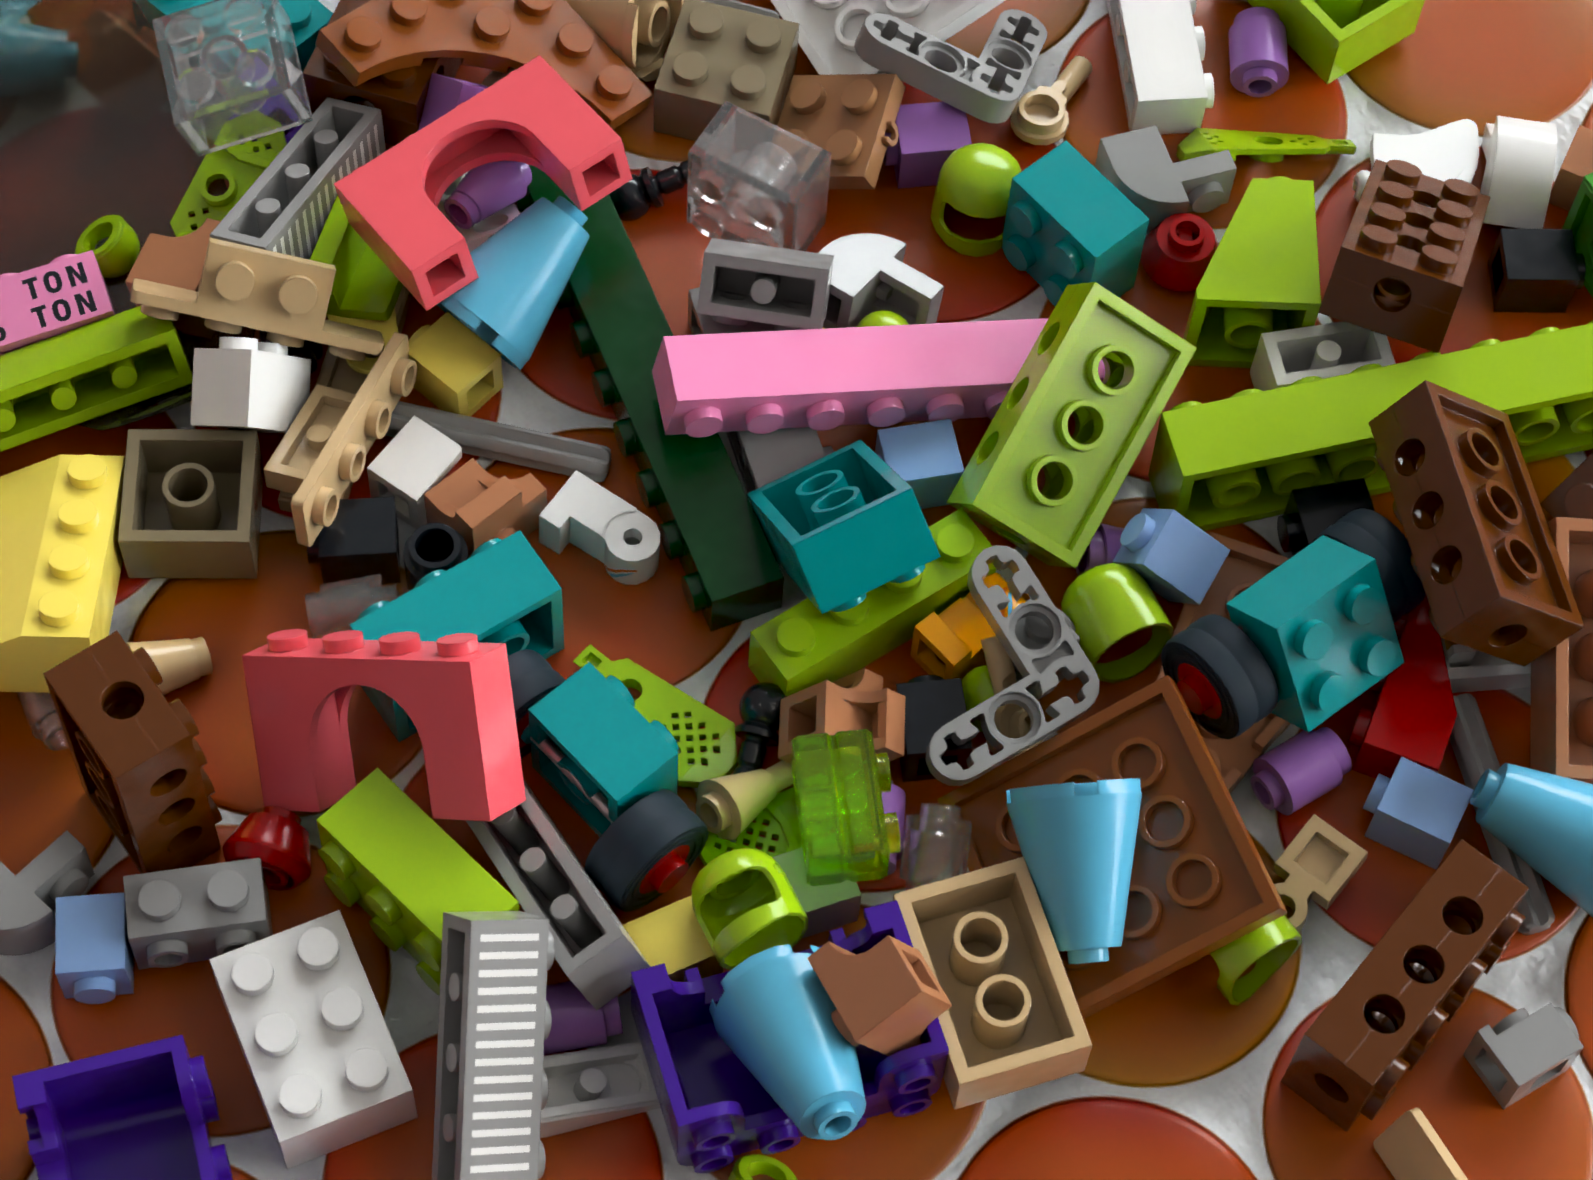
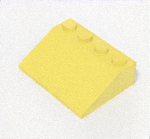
M60 454L0 476V692L50 693L43 673L109 635L123 563L118 535L125 456Z

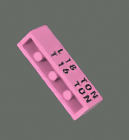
M93 250L81 254L61 255L43 266L20 273L0 275V355L115 315L105 280Z

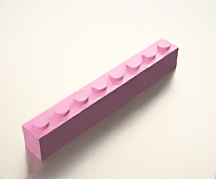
M1049 318L663 336L652 374L665 435L688 434L691 437L701 438L711 436L717 432L750 431L754 434H767L785 428L810 427L813 430L825 431L836 428L839 425L870 424L874 427H888L899 422L911 421L932 422L951 419L953 422L957 419L988 417L992 420ZM1102 359L1098 367L1101 381L1105 377V366Z

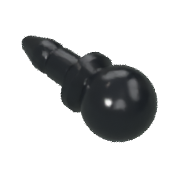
M708 158L686 160L681 162L678 167L672 166L657 172L656 176L653 175L649 167L641 169L639 176L631 174L632 180L609 195L621 220H637L647 213L651 205L656 208L664 205L663 193L667 195L683 188L685 184L691 185L698 182L712 170L714 162Z
M769 682L754 684L741 697L739 713L743 723L736 726L735 733L745 741L741 744L737 758L738 767L734 769L733 774L762 769L767 751L765 746H778L779 735L776 731L779 730L780 702L782 698L787 696L776 684Z

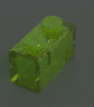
M868 729L841 731L831 736L828 733L796 736L792 739L790 765L807 884L819 886L839 884L845 880L859 882L883 879L888 874L890 854L900 853L898 817L896 812L884 813L881 793L891 792V773L887 752L875 753L872 732Z

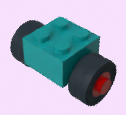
M1365 508L1353 510L1340 518L1335 524L1319 533L1307 547L1226 603L1231 621L1220 615L1209 614L1199 618L1189 625L1186 630L1172 637L1162 648L1161 661L1165 676H1170L1176 682L1193 719L1205 730L1222 739H1232L1240 736L1251 728L1254 723L1259 722L1270 713L1309 733L1402 665L1404 658L1394 623L1401 619L1403 615L1408 614L1419 606L1426 596L1422 581L1411 565L1412 551L1408 539L1391 521L1381 514Z
M526 649L509 655L508 664L521 759L531 752L532 767L600 837L591 849L585 862V871L595 885L604 891L607 898L623 912H632L646 906L674 887L683 878L703 850L709 835L705 823L693 811L689 810L684 801L677 795L679 746L675 738L662 723L657 720L649 723L634 708L635 702L632 695L618 678L613 675L605 678L590 662L565 680L557 671L553 670L552 666L542 655L534 650Z

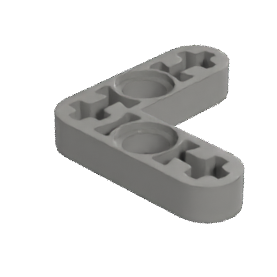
M1015 9L1004 10L999 15L979 58L899 18L888 14L874 13L865 19L855 40L854 48L857 55L872 67L887 74H896L901 81L980 120L999 124L1007 121L1018 102L1046 41L1047 30L1037 18L1029 13ZM988 87L992 90L998 91V94L990 91Z
M995 545L984 549L976 557L970 568L967 586L972 598L1023 679L943 725L934 733L926 749V763L930 773L938 781L949 786H961L974 781L1080 718L1095 703L1099 694L1100 681L1096 670L1026 559L1017 550L1008 546ZM992 563L998 571L1008 567L1014 575L1007 585L1016 602L1024 593L1029 595L1031 601L1019 604L1008 617H1004L1000 610L1005 609L1010 600L999 585L988 588L984 584L983 580L989 572L988 564ZM1027 616H1036L1044 620L1051 632L1049 644L1038 650L1024 647L1016 637V623L1021 618ZM1062 673L1063 677L1068 681L1078 677L1083 684V687L1077 693L1079 703L1075 704L1069 696L1060 698L1046 709V713L1054 718L1052 721L1046 722L1044 712L1038 700L1051 693L1059 683L1057 674ZM1034 687L1038 700L1027 690ZM1016 704L1023 707L1031 720L1030 730L1025 736L1009 738L1001 734L995 724V712L1000 706ZM979 720L985 739L999 752L990 755L986 742L974 749L966 759L968 769L963 770L957 762L946 766L941 760L942 755L947 750L945 740L951 738L957 746L967 743L979 733V730L971 724Z

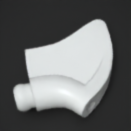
M1462 119L1419 134L1392 135L1373 133L1370 141L1371 170L1376 159L1384 162L1402 160L1417 166L1423 175L1444 182L1447 179H1459L1471 183L1479 159L1477 124L1473 120ZM1368 170L1358 172L1353 180V190L1356 191L1354 198L1358 202L1371 173ZM1416 202V203L1421 204V205H1423V206L1430 207L1429 205H1427V204H1425V203Z

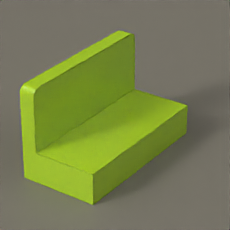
M337 194L310 260L332 264L336 267L326 316L329 314L346 318L386 321L392 314L403 284L349 224Z

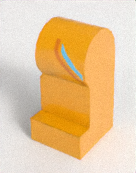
M999 573L990 574L983 580L988 588L999 585L1009 598L1010 602L1007 607L1000 610L1004 617L1009 616L1019 604L1026 602L1023 597L1016 602L1008 589V582ZM969 592L963 599L960 597L939 615L933 611L914 626L910 656L929 675H937L943 679L961 678L962 680L970 670L986 663L981 640L996 636ZM935 654H936L946 665H943L941 662H939V660L936 658Z

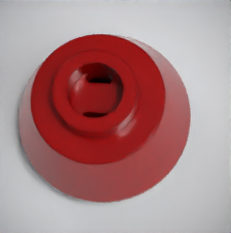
M1189 213L1174 214L1164 219L1147 234L1141 254V263L1147 275L1160 286L1180 292L1195 291L1219 243L1212 227L1201 217Z
M267 806L264 807L262 812L250 813L224 842L222 853L226 862L260 858L267 887L274 890H291L310 877V835L301 826L302 820L297 814L285 808Z

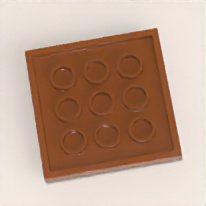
M1168 675L938 799L969 871L972 872L1023 857L1006 806V790L1070 782L1076 784L1097 782V780L1140 778L1142 798L1122 946L1108 947L1109 961L1068 964L1067 951H1058L1083 1019L1287 914L1286 908L1176 682Z

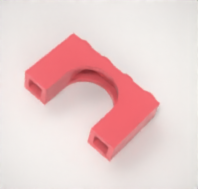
M539 55L472 98L457 105L454 109L416 133L409 135L403 141L365 165L358 167L352 173L334 183L349 224L427 311L479 278L465 237L438 209L444 192L464 173L492 162L516 161L526 163L543 171L581 211H584L633 178L621 137Z
M288 629L269 634L267 636L268 644L242 655L264 807L277 806L290 811L321 812L334 805L356 786L347 717L349 702L357 685L374 688L391 697L404 709L415 725L424 753L433 819L491 822L526 801L506 643H479L478 636L474 633H457L440 637L436 641H420V634L417 632H397L382 636L379 640H364L363 632L358 630L334 632L319 639L308 638L307 631L304 629Z

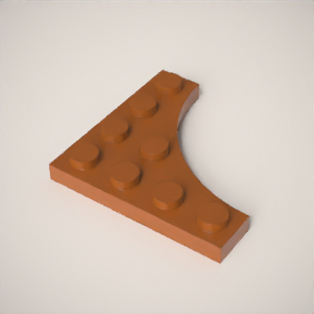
M370 0L320 29L315 43L354 87L391 71L421 66L425 58H461L462 65L506 73L508 67L518 69L540 55L612 129L645 110L654 95L565 0Z

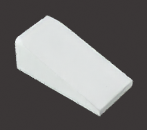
M641 1042L543 1056V1070L548 1079L549 1095L545 1108L541 1110L540 1138L661 1108Z

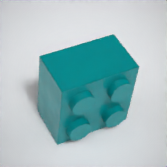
M1064 141L1012 178L1002 235V249L1011 265L1019 271H1026L1044 289L1047 298L1054 306H1056L1066 286L1071 284L1096 282L1120 297L1134 287L1150 219L1068 141Z

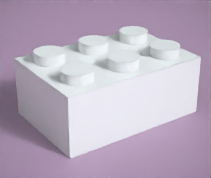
M340 910L209 959L220 996L287 1169L418 1118L413 1089Z

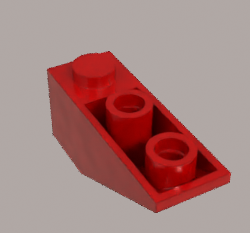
M1425 596L1419 606L1408 614L1403 615L1401 619L1394 623L1404 663L1368 689L1377 692L1378 696L1373 710L1361 706L1348 743L1359 746V750L1351 770L1373 778H1377L1379 773L1392 778L1401 756L1436 773L1440 768L1457 718V711L1441 638L1429 619L1427 596Z

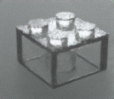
M213 0L152 19L173 122L198 157L313 121L291 21L279 0Z
M725 101L688 152L687 222L693 224L698 231L710 238L806 251L826 222L831 152Z

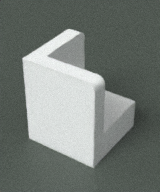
M414 415L367 467L371 498L395 496L397 517L415 529L427 524L424 494L440 483L462 458V447Z

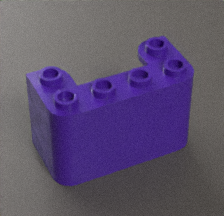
M897 900L865 908L863 915L867 923L862 930L850 934L847 939L843 927L829 931V942L856 955L868 951L888 935L913 947ZM807 949L796 953H813L812 949ZM665 963L631 972V1011L679 1165L693 1166L696 1173H709L728 1166L734 1161V1156L757 1149H760L762 1154H775L796 1146L801 1141L800 1137L805 1135L715 1030L709 1008L711 1000L713 999L717 1005L725 992L721 981L729 971L701 978L698 967L684 970V982H676L669 978ZM938 1017L923 1031L920 1038L923 1044L901 1050L891 1056L882 1054L862 1044L856 1047L866 1109L852 1131L865 1125L867 1122L866 1118L892 1111L895 1117L910 1116L925 1110L932 1104L931 1096L941 1087L949 1054V1048Z
M183 1035L12 1076L18 1111L20 1114L26 1113L28 1117L26 1124L30 1141L27 1142L30 1156L36 1166L38 1180H233L225 1144L212 1147L207 1123L220 1120L204 1057L201 1055L190 1058Z

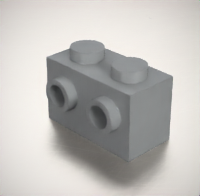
M711 238L704 251L697 314L711 315L712 320L715 322L734 326L748 325L749 321L773 324V328L777 331L822 329L827 314L834 255Z
M260 858L123 876L128 940L139 970L154 967L170 968L184 963L209 960L273 935L268 887Z

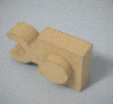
M1315 814L1312 815L1277 859L1273 872L1285 880L1284 883H1275L1274 886L1282 902L1292 909L1293 916L1288 920L1298 932L1302 930L1305 924L1308 902L1312 899L1328 910L1364 864L1368 854L1366 850Z

